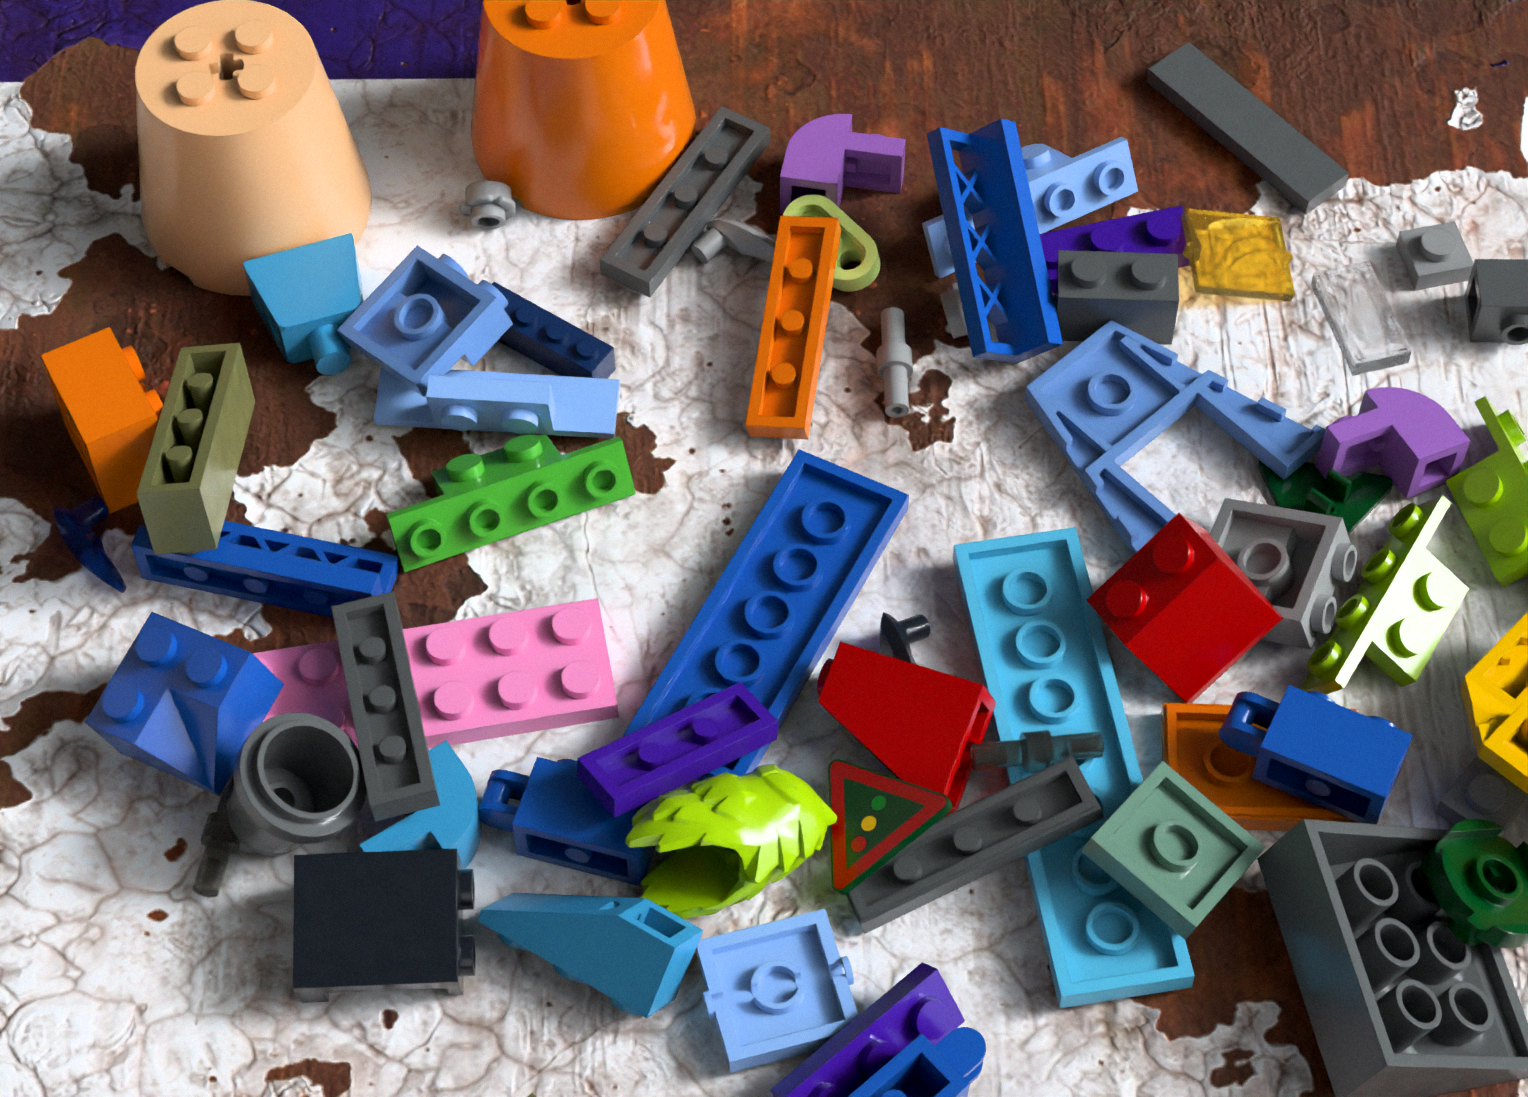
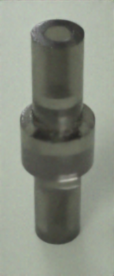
M1049 730L1022 732L1018 740L970 745V761L973 770L1022 766L1025 772L1039 771L1069 756H1073L1075 760L1101 758L1104 754L1103 738L1099 731L1051 736Z
M233 774L222 791L216 812L208 815L200 839L205 849L192 889L195 893L204 897L213 898L218 896L230 855L237 853L241 841L234 834L227 816V803L234 787Z

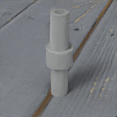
M890 307L884 309L880 314L882 345L876 351L877 374L884 380L885 413L890 417L898 418L907 415L909 412L907 379L913 373L912 349L905 342L904 312L899 308Z

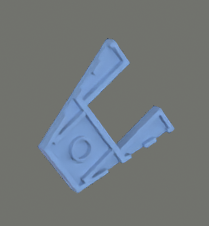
M1110 320L1027 385L1025 401L1133 555L1176 514L1120 466L1194 406L1283 480L1320 451L1325 433L1324 428L1315 425L1311 430L1285 417L1287 409L1263 397L1256 402L1227 387L1228 379L1210 370L1201 374L1178 362L1177 353Z

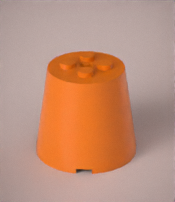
M482 0L471 119V139L476 162L487 181H497L508 185L512 190V196L521 200L522 208L558 219H601L620 215L643 206L696 139L694 105L665 0Z

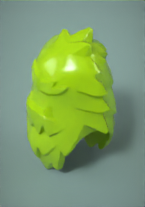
M775 764L758 766L752 772L739 777L735 774L724 772L696 782L690 787L660 795L657 799L638 810L632 817L633 828L627 835L625 844L629 848L657 846L656 851L659 853L677 850L641 881V886L645 892L640 898H647L677 916L688 919L716 914L728 906L745 900L749 901L762 892L770 883H775L789 875L808 857H811L815 850L820 851L827 826L836 823L837 815L804 780L790 771L778 768Z

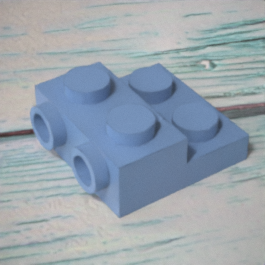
M417 245L337 331L346 344L425 397L429 375L445 376L460 358L474 366L513 323L504 310L508 305V301L495 286L486 280H481L478 284L474 283L469 279L465 270L450 256L442 254L439 258H436Z

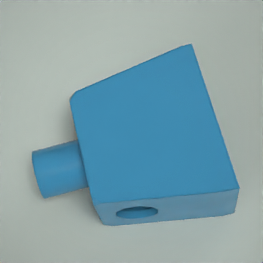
M352 233L244 261L243 265L253 305L285 360L291 363H298L314 359L317 371L324 375H334L346 370L351 364V356L348 349L352 347L346 344L337 329L364 302L361 274Z

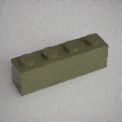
M240 343L180 348L137 490V498L154 554H195L205 550H217L256 402Z

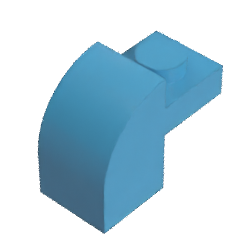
M446 740L429 750L440 806L404 814L406 818L359 844L361 852L457 849L462 869H466L478 851L482 836V824L479 818L476 790L470 773Z

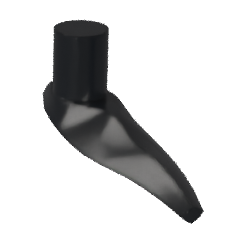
M883 612L879 632L881 654L916 664L911 653L910 644L929 637L930 624L926 617L918 614L897 621L891 615Z

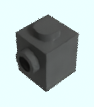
M1475 259L1464 294L1470 342H1496L1510 345L1528 343V259Z

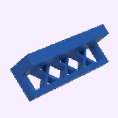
M999 119L970 134L942 127L926 133L973 358L1018 364L1063 345L1016 122ZM952 150L959 152L963 174L954 163ZM963 205L972 215L974 228L966 219ZM975 261L984 271L986 285L977 274ZM987 317L996 328L998 342H992Z
M225 520L217 550H205L195 554H154L145 525H139L131 544L142 579L333 618L331 606L391 592L401 566L398 555Z

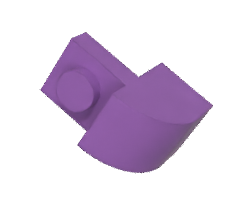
M852 114L826 115L808 122L797 130L786 148L780 174V214L784 213L786 207L792 201L810 194L827 197L840 208L844 186L900 194L904 178L906 139L886 137L880 134L852 132Z
M1373 388L1365 391L1358 415L1343 416L1326 427L1315 467L1326 480L1330 469H1334L1346 477L1380 465L1407 499L1447 484L1446 480L1457 475L1460 472L1471 440L1451 415L1429 397L1404 388Z

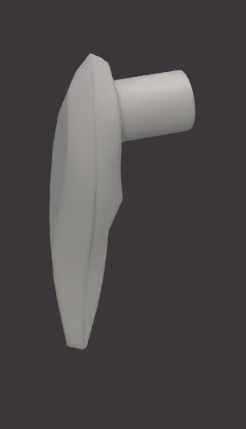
M721 219L708 222L706 226L708 231L691 246L695 257L704 264H707L725 246L738 251L742 255L756 256L772 263L776 242L741 222Z

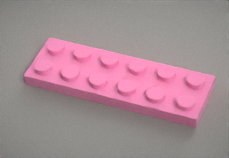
M598 598L403 629L428 749L434 748L446 740L449 745H456L619 718ZM338 640L252 653L284 684L263 722L284 713L293 712L315 715L339 727L358 748Z

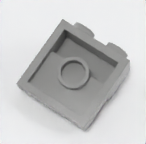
M1225 498L1210 536L1283 617L1261 640L1311 649L1317 633L1328 634L1334 625L1337 602L1332 595L1338 580L1350 581L1356 568L1357 549L1350 542L1343 518Z

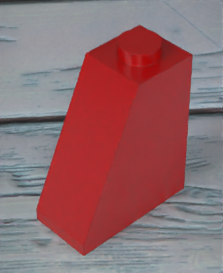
M840 642L834 659H827L820 671L817 682V693L820 695L818 702L835 721L897 779L946 795L952 802V809L944 817L956 812L994 711L996 701L983 684Z

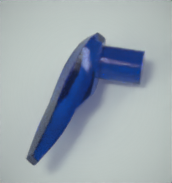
M94 495L73 510L55 507L54 517L59 532L78 561L103 582L124 593L127 587L120 573L105 553L102 540L90 529V527L108 516L109 511L105 502L100 497Z

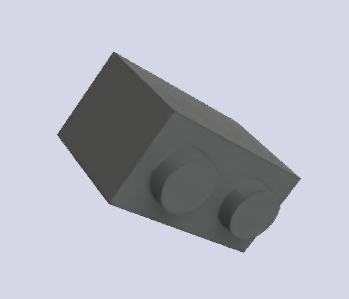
M1058 250L1053 299L1062 341L1083 342L1112 320L1157 344H1172L1179 305L1178 254Z

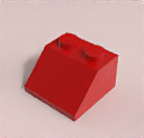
M1181 513L1174 516L1086 600L1120 641L1186 703H1193L1283 619L1280 613L1203 527Z

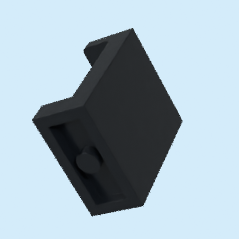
M457 849L294 855L293 989L302 1003L329 1002V993L441 988L447 989L450 996L463 995V976H475L476 971L474 935H463V910H473L475 908L473 869H462Z

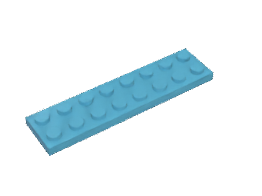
M1076 527L954 545V567L982 684L996 701L991 722L1007 787L1069 756H1073L1098 801L1104 816L1103 819L1024 856L1059 1008L1192 988L1195 975L1185 939L1082 852L1090 838L1139 787L1143 779L1101 620L1097 612L1086 601L1093 594Z

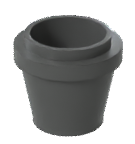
M292 712L276 715L265 720L251 732L237 753L233 774L234 787L227 803V816L237 838L248 848L265 855H284L304 844L320 843L335 837L356 818L363 807L367 795L360 753L357 746L339 727L315 715Z

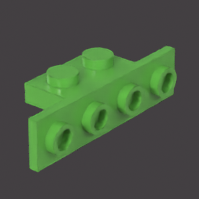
M528 434L512 438L505 443L503 448L482 455L464 454L451 459L446 464V467L431 471L438 497L388 513L386 517L401 567L405 573L635 495L636 492L623 441L619 436L561 455L546 434L539 436Z

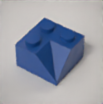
M151 612L85 723L120 753L220 796L234 772L235 759L241 745L251 732L263 722L284 684L251 652Z

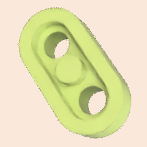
M816 194L804 195L795 199L786 207L783 216L838 218L841 236L833 280L834 288L846 292L858 291L867 287L876 279L880 271L881 262L874 240L830 199ZM850 262L861 263L854 269H843Z

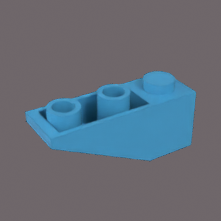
M511 893L481 909L477 920L496 931L498 938L506 945L519 950H529L553 964L554 970L560 976L574 982H584L609 996L610 1002L619 1010L633 1015H642L645 1018H648L676 999L703 933L701 928L647 898Z

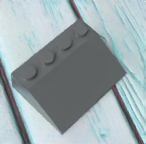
M1302 819L1257 858L1335 1097H1430L1528 1078V1022L1501 949L1483 941L1475 946L1460 941L1452 933L1448 923L1449 916L1438 903L1431 889L1429 879L1422 870V858L1448 830Z

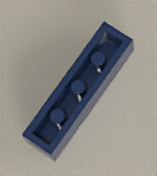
M492 283L507 299L508 305L504 310L513 323L500 337L499 342L560 376L608 379L616 370L614 347L500 284Z

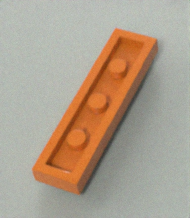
M780 216L745 423L749 436L809 439L841 236L838 218Z

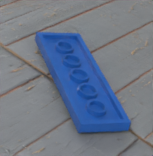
M799 449L630 722L623 737L739 682L779 721V731L907 512L909 495ZM771 743L696 778V780L702 781L724 772L735 774L738 777L750 773L759 765Z

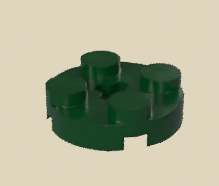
M1482 819L1463 820L1452 826L1422 858V870L1429 879L1431 889L1438 903L1449 916L1448 923L1452 933L1460 941L1473 946L1483 941L1499 948H1518L1528 944V844L1523 841L1516 848L1508 840L1498 836L1506 828ZM1489 883L1497 884L1500 892L1495 890Z

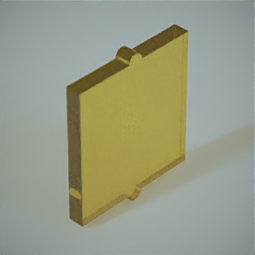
M1185 208L1181 215L1186 239L1183 255L1190 261L1195 293L1292 301L1295 291L1289 263L1293 259V255L1286 251L1279 217Z

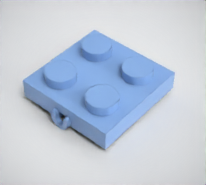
M825 909L701 939L698 942L696 956L706 987V991L702 992V997L706 1003L709 1021L715 1019L730 1073L815 1052L858 1016L849 985L854 984L851 964L848 956L840 957Z

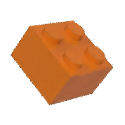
M108 327L41 355L64 425L110 514L139 502L137 490L163 404L156 390L148 391L142 380L146 379V376L132 345L121 349L111 328Z

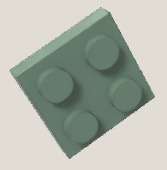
M1162 761L1090 838L1082 852L1186 940L1266 847Z

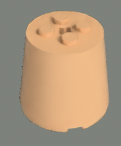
M219 0L200 4L176 14L160 25L143 45L135 67L141 215L148 242L159 260L167 268L171 265L176 270L191 277L193 285L202 289L228 295L251 296L243 265L244 261L352 233L356 245L366 228L371 211L372 192L369 175L315 45L303 25L290 14L277 7L251 0Z

